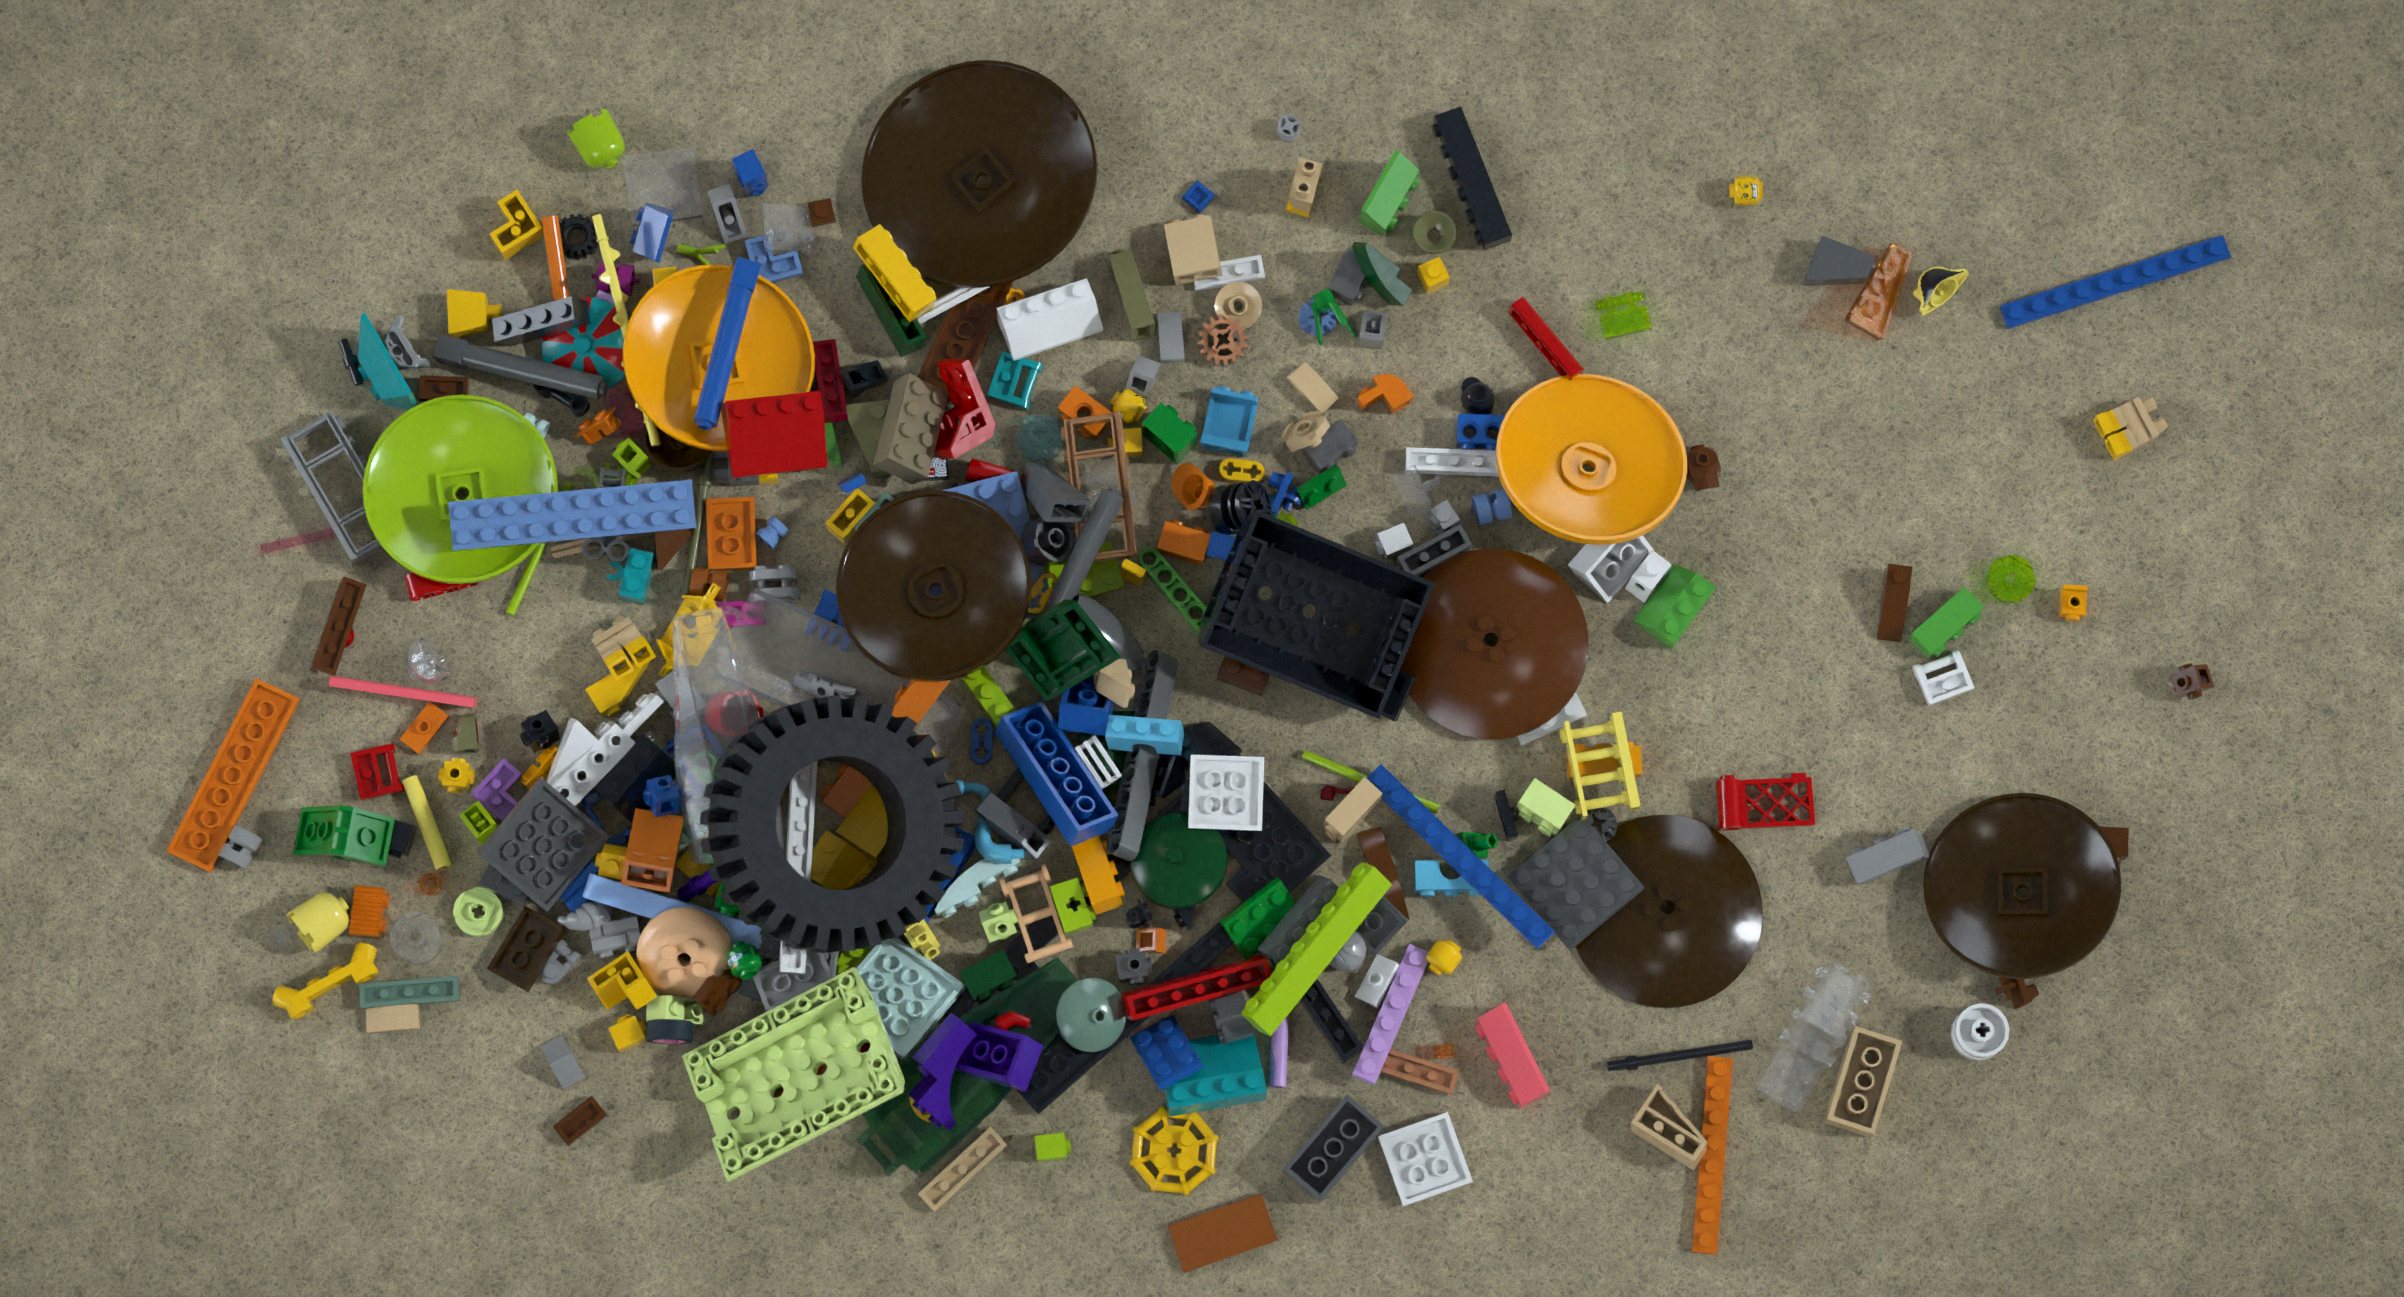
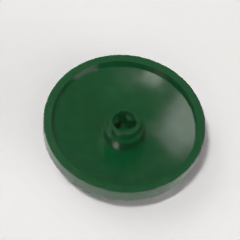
M1189 813L1164 815L1148 824L1143 830L1138 855L1133 861H1130L1133 880L1141 893L1156 905L1168 909H1186L1203 903L1218 890L1227 872L1228 853L1217 829L1188 828Z

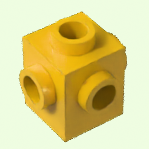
M451 758V761H444V767L439 769L438 781L442 782L441 785L448 793L462 794V791L469 792L470 785L474 784L475 770H472V767L469 763H466L465 759ZM452 771H458L459 776L453 778Z

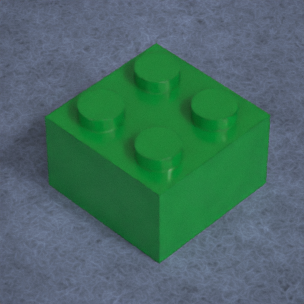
M1161 402L1142 422V435L1178 465L1197 445V433L1195 432L1197 429L1188 420L1182 421L1177 416L1179 413L1174 407L1169 404L1165 406Z

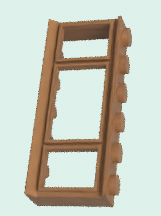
M1121 411L1064 419V426H1061V437L1063 441L1066 440L1067 450H1063L1064 462L1069 464V473L1066 474V481L1080 492L1077 460L1115 455L1118 490L1122 492L1121 497L1124 498V501L1120 507L1121 513L1116 515L1113 523L1122 522L1125 549L1100 552L1093 563L1140 557L1135 539L1137 537V529L1133 521L1135 510L1130 495L1132 484L1128 477L1127 466H1129V459L1125 451L1127 439L1122 420L1125 419ZM1111 422L1114 447L1076 452L1074 427ZM1086 518L1085 522H1071L1074 527L1072 529L1073 534L1077 536V539L1088 518Z

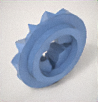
M1312 299L1302 306L1299 312V323L1306 333L1317 336L1315 320L1311 318L1314 316L1310 304L1315 302ZM1321 309L1318 310L1319 314L1325 315L1321 319L1322 336L1331 332L1336 325L1337 318L1332 309L1322 313Z

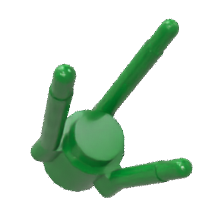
M1330 289L1323 290L1312 296L1315 302L1310 305L1314 313L1319 345L1323 344L1319 309H1321L1322 313L1332 309L1341 326H1346L1354 338L1357 337L1356 332L1340 309Z

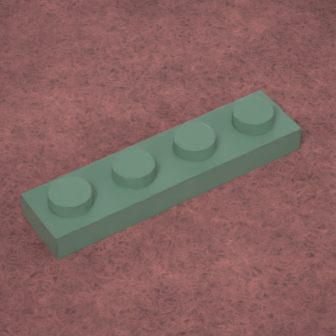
M448 976L359 984L360 1008L459 1002V977Z

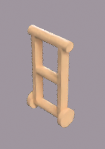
M1046 863L1041 865L1042 870L1009 882H1006L1004 878L999 880L1005 898H1011L1029 952L1024 954L1027 964L1074 947L1071 938L1066 939L1052 899L1047 884L1052 882ZM1041 881L1049 906L1022 916L1014 890ZM1053 916L1061 941L1034 951L1025 925Z

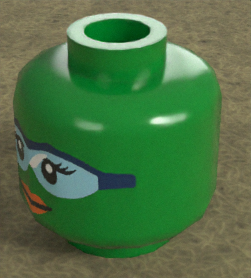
M744 941L733 944L731 950L726 955L731 973L741 980H747L756 976L762 966L757 948L753 944H745Z

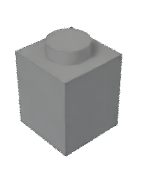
M1138 355L1130 371L1126 388L1148 398L1155 384L1161 363Z

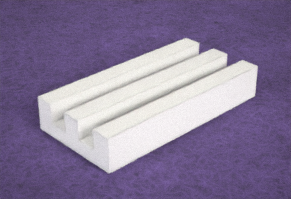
M1096 735L1083 742L1080 746L1075 747L1076 753L1101 790L1122 777ZM1093 743L1102 755V757L1104 758L1105 762L1107 763L1111 771L1113 772L1114 776H1110V774L1108 773V771L1106 770V768L1104 767V765L1092 749L1091 745ZM1087 749L1106 778V781L1103 782L1082 750Z

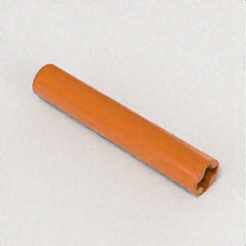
M558 215L541 218L554 301L570 297Z

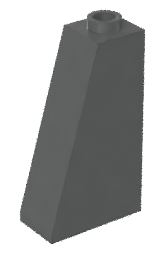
M1025 463L1020 480L1022 490L1045 522H1085L1091 503L1089 498L1045 463Z

